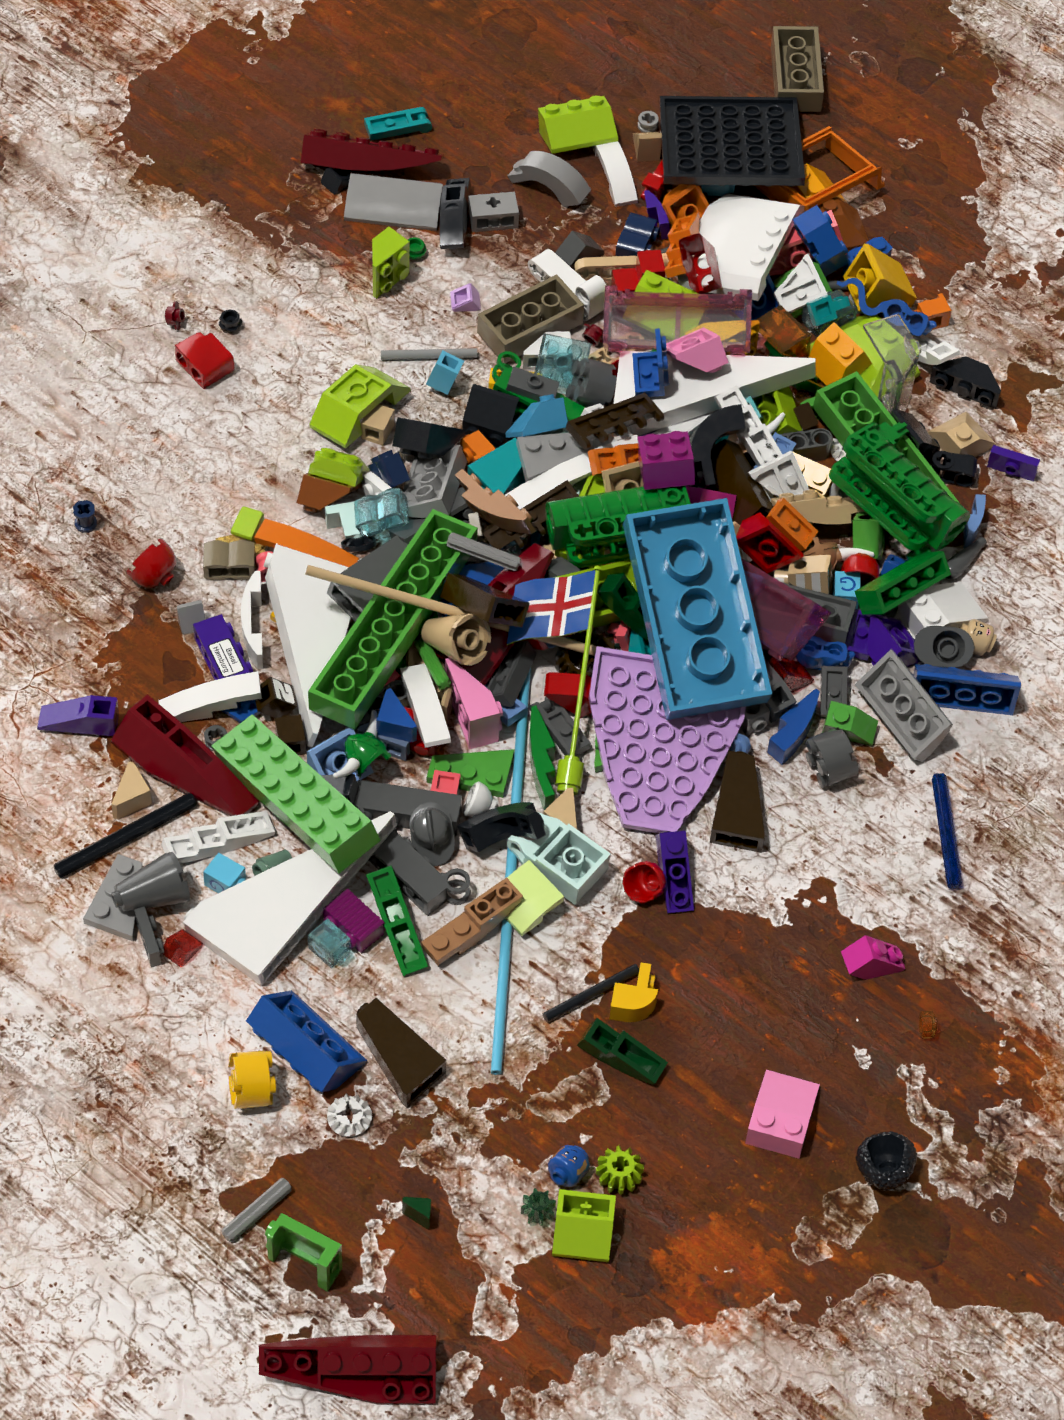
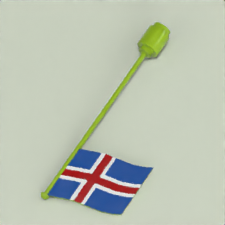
M595 566L593 571L569 577L533 579L515 585L514 596L529 602L530 605L523 627L509 625L507 645L526 639L562 637L587 630L570 755H566L564 759L558 760L555 786H557V793L562 794L567 788H573L575 796L578 794V790L581 789L584 763L579 761V757L575 756L599 576L600 572H603L601 566Z

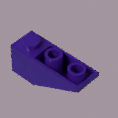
M90 695L43 705L40 710L37 730L113 736L117 730L119 719L117 697Z
M686 831L658 833L655 835L659 867L664 872L666 879L663 893L667 913L694 911Z

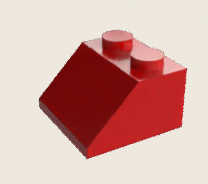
M757 513L742 520L736 535L738 546L767 574L803 558L804 554L763 514Z

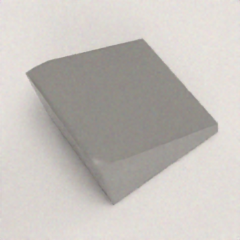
M202 600L176 606L178 623L182 634L194 633L193 624L205 620Z

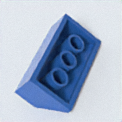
M915 664L913 672L914 677L938 707L1013 715L1021 688L1019 677L1007 673L997 674L981 670H963L955 667H936L929 664Z
M292 990L262 995L246 1020L253 1028V1032L259 1037L264 1038L271 1045L272 1050L290 1062L291 1068L307 1078L311 1087L317 1091L325 1092L337 1089L367 1062L354 1047Z

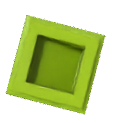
M243 506L233 524L231 534L253 540L264 521L263 512Z

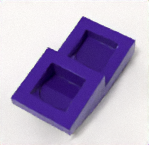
M646 190L644 194L648 217L658 220L661 238L668 239L667 235L670 227L667 214L658 198L652 192Z

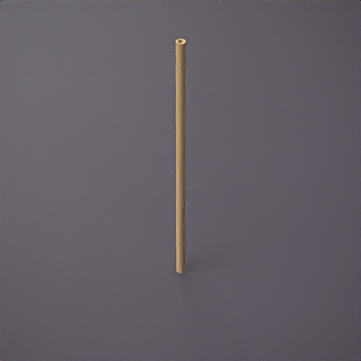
M308 565L305 575L446 615L454 616L469 613L460 607ZM487 622L489 627L509 632V625ZM566 637L535 639L584 653L585 643ZM590 645L589 655L595 656L597 646Z

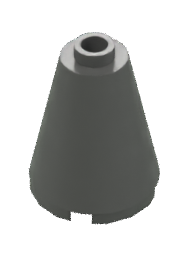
M173 852L164 853L114 886L115 892L111 893L115 907H121L123 911H130L140 907L153 908L184 904L190 901L188 883L183 881L181 875L183 869L176 855Z

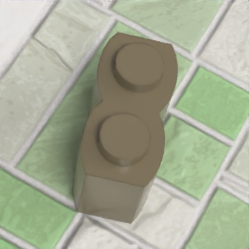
M213 540L204 543V578L209 580H224L228 578L236 580L250 579L255 572V543L247 540H238L230 543Z

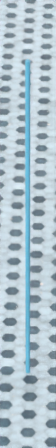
M538 531L531 534L530 546L534 543L540 545L541 535ZM531 668L519 692L518 699L527 706V711ZM528 714L519 719L516 725L511 804L520 803L522 800ZM508 846L505 878L517 869V857ZM506 919L502 921L491 1060V1074L493 1075L502 1074L512 925Z

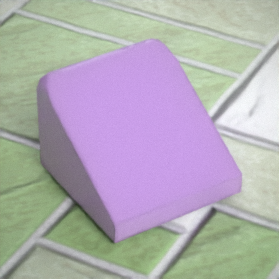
M471 283L450 292L453 312L481 310L479 292Z

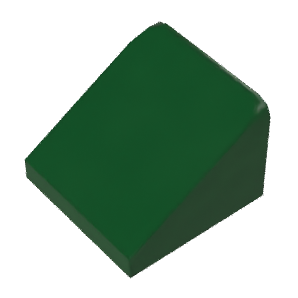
M403 1197L402 1214L424 1228L430 1229L431 1199Z

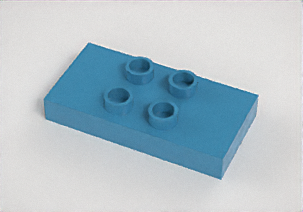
M724 498L627 514L623 528L666 720L767 703L772 695V690L728 499Z

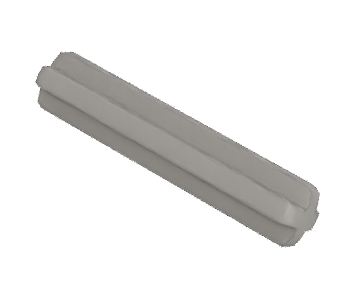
M451 533L447 540V546L512 571H517L521 562V558L456 533Z
M280 1178L222 1229L224 1238L229 1242H234L291 1192L290 1183L286 1179Z

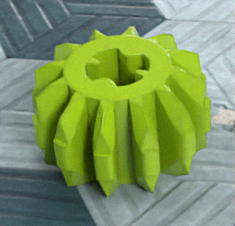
M619 1145L616 1147V1152L607 1148L605 1156L598 1158L599 1166L596 1167V1175L600 1177V1186L608 1185L607 1190L609 1193L614 1189H618L619 1194L622 1195L624 1188L632 1192L635 1189V1184L640 1185L642 1182L641 1174L644 1173V1166L640 1164L641 1157L639 1154L632 1155L631 1147L625 1152L622 1151Z

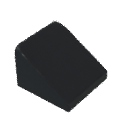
M326 168L321 184L333 194H338L348 188L350 173L345 169Z

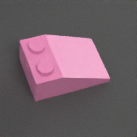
M446 658L445 672L453 687L452 707L468 748L473 749L499 742V731L502 730L500 717L503 716L500 702H495L492 692L451 658Z
M766 1070L748 1127L745 1144L799 1159L820 1084Z

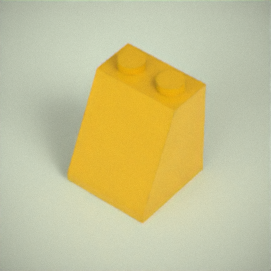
M869 244L862 246L843 275L845 281L850 278H858L862 281L865 288L866 304L870 308H875L881 302L891 299L903 300L911 308L917 299L901 263ZM848 284V289L859 312H862L859 306L858 288L854 284Z

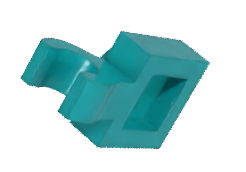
M825 295L807 302L806 305L813 326H819L838 318L836 311L850 306L848 296H838L832 299L831 295Z

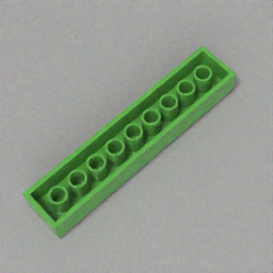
M432 509L381 585L441 602L443 599L441 598V593L447 574L459 575L471 557L469 554L448 547V537L451 533H456L477 541L478 528ZM374 594L308 690L309 710L355 730L421 632L423 624L429 620L434 611Z

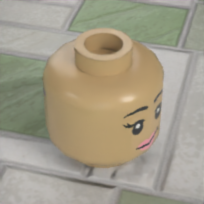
M971 619L967 625L964 623L961 625L960 628L969 633L973 640V654L982 656L986 652H991L997 635L994 634L993 626L977 619Z

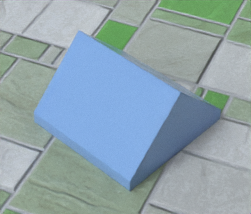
M348 727L308 750L307 764L320 775H332L341 770L347 763L345 741L348 736L356 734L354 729ZM369 764L365 769L364 773L362 774L361 778H358L355 772H353L352 774H355L356 780L358 781L364 779L365 777L369 776L374 772L371 768V765Z

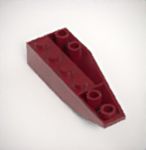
M314 129L304 135L300 163L345 170H395L441 161L444 154H440L439 149L425 147V151L417 150L414 145L402 144V147L393 146V142L379 141V143L370 142V139L363 137L350 138L348 133L336 132V134L327 135V130Z
M534 543L518 556L521 558V562L517 571L504 568L488 585L514 596L515 585L533 579L544 578L554 553ZM490 627L491 642L487 643L485 651H488L486 656L479 663L472 666L459 664L484 686L514 645V643L507 645L508 632ZM438 650L436 651L437 657L445 664V659L449 657Z
M148 694L127 711L111 739V743L147 774L186 794L191 793L194 798L230 816L248 814L259 804L258 800L199 738Z
M353 1335L259 1344V1375L373 1403L436 1404L437 1335Z

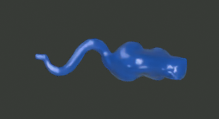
M850 278L844 282L837 281L836 283L840 287H845L848 284L856 285L862 313L867 316H875L882 313L884 321L891 328L901 327L910 335L926 336L937 326L936 322L929 321L928 316L924 313L912 311L903 300L891 299L881 302L875 308L868 307L864 285L858 278Z
M757 628L759 636L765 638L771 651L777 657L788 658L795 654L797 661L803 667L821 670L822 666L849 668L855 657V652H848L845 643L838 641L826 642L816 636L802 637L795 640L790 647L782 648L778 646L773 635L768 630Z

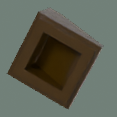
M806 402L793 408L803 431L818 424L810 403Z

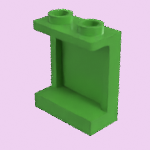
M281 1213L276 1221L272 1220L265 1232V1236H267L266 1248L268 1250V1259L274 1262L280 1251L285 1250L317 1267L318 1287L328 1292L342 1270V1244Z

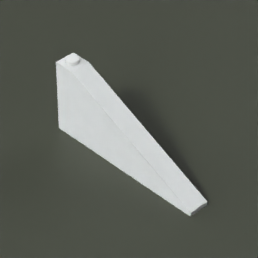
M620 351L614 404L635 396L632 353H643V351ZM667 354L668 370L666 371H668L669 386H664L665 396L649 397L663 412L664 420L657 422L652 417L646 420L647 426L644 428H639L637 424L627 427V429L633 435L641 436L719 410L720 407L714 399L715 396L735 385L738 386L746 399L749 396L755 398L815 378L816 358L726 355L729 363L723 365L722 369L717 372L708 373Z
M276 544L273 553L268 552L263 567L268 568L265 580L293 685L298 711L301 714L307 746L313 748L323 715L309 710L308 690L345 638L351 617L327 594L331 582L305 575L308 565L339 574L349 567Z
M390 811L371 820L381 841L338 874L314 850L310 849L201 901L195 908H191L184 917L183 924L186 932L262 986L324 913L323 908L341 893L397 826L395 814Z

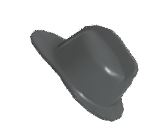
M927 626L916 635L914 651L918 659L924 664L948 668L961 667L968 663L973 656L974 643L969 633L961 628Z
M436 802L420 804L413 810L410 816L409 827L412 844L421 856H426L431 860L433 866L444 864L451 858L455 848L452 819L448 810L443 805Z

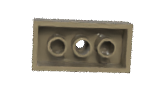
M773 26L771 56L775 97H797L798 112H821L824 88L818 27Z
M556 274L479 313L477 333L497 356L505 351L521 356L523 351L545 332L569 331L583 324L584 304ZM504 357L501 359L503 363H507L513 360L509 357Z

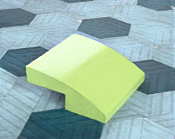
M530 860L507 877L523 895V899L505 919L521 936L540 924L545 914L564 902L563 894Z

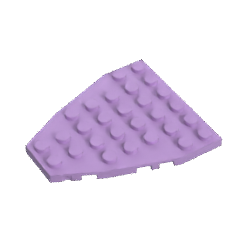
M597 646L589 691V703L604 777L622 827L653 833L679 831L708 791L744 721L746 706L666 720L652 655Z

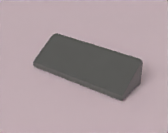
M528 640L514 643L495 670L487 689L492 692L495 702L499 701L502 706L512 707L536 657L537 653Z

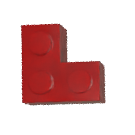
M661 249L637 252L636 268L612 270L611 287L614 299L634 294L646 270L665 278V266Z

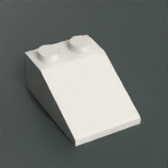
M962 582L932 585L901 603L897 614L914 637L927 626L960 628L963 623L967 625L971 619H977L984 623L988 621L987 615Z

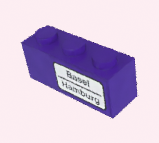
M222 614L193 624L194 639L214 680L253 672L250 662H245L242 657L244 652L240 642H235L233 638L235 635L231 623H226Z

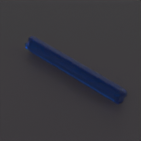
M935 773L932 778L947 887L949 889H960L962 876L947 776L944 773Z

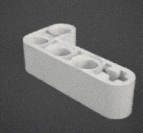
M550 249L543 251L528 261L530 272L540 282L556 274L564 281L584 304L583 321H588L606 309L608 289L600 276L595 275L586 281Z

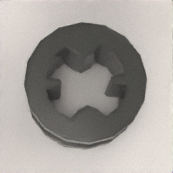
M212 725L205 730V745L211 751H214L211 745L219 740L217 738L215 741H212L211 737L216 738L218 735L222 738L227 734L226 729L219 725Z

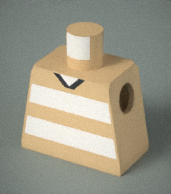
M831 555L803 556V558L790 563L788 571L775 570L774 581L832 595Z

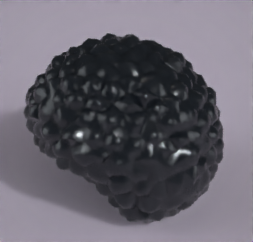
M889 1131L865 1138L858 1147L855 1157L858 1169L865 1177V1180L871 1185L874 1184L878 1189L887 1191L899 1186L901 1187L911 1177L916 1165L917 1152L911 1140L897 1132Z

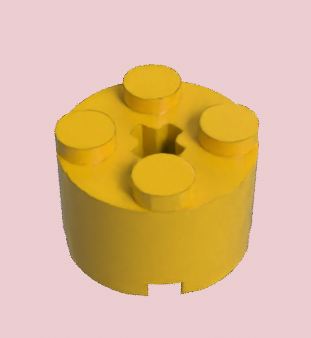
M271 1051L230 1053L228 1067H234V1070H231V1076H228L230 1098L234 1109L268 1107L272 1105V1093H276L275 1077H270L269 1068H272Z

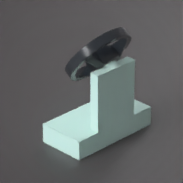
M374 498L325 506L327 529L343 528L345 539L341 542L343 550L358 552L371 549L376 545L375 537L368 536L370 535L368 522L376 521Z

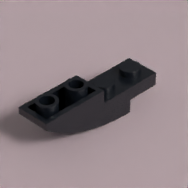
M470 178L448 179L446 185H443L440 208L441 249L454 250L464 248L468 225L467 208L471 190Z

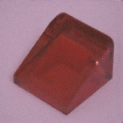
M182 929L166 938L163 946V955L179 967H182L202 948L203 943Z

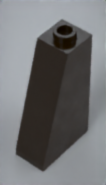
M727 439L718 442L711 450V462L715 478L714 488L718 492L737 495L732 521L741 525L742 520L757 513L767 517L774 506L762 485L749 476L748 472L753 469L739 444Z
M453 573L447 574L441 593V598L487 622L523 627L530 605L527 601L477 580Z
M728 750L710 843L762 853L765 832L754 755H749L742 751L734 752Z
M375 998L370 1003H364L358 1009L356 1028L400 1101L407 1108L446 1073V1059L379 999Z

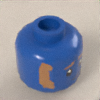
M565 1145L561 1147L548 1162L551 1179L556 1184L564 1187L577 1185L590 1169L589 1157L585 1150L579 1146Z

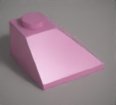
M704 327L666 343L668 355L708 373L717 372L722 369L723 365L729 363L720 336Z

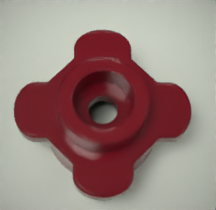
M174 301L173 306H168L165 310L166 323L169 326H174L175 330H180V323H183L185 320V312L179 307L178 301Z
M586 323L583 325L585 331L582 337L588 343L598 346L599 343L606 342L603 338L604 331L595 324L590 326Z

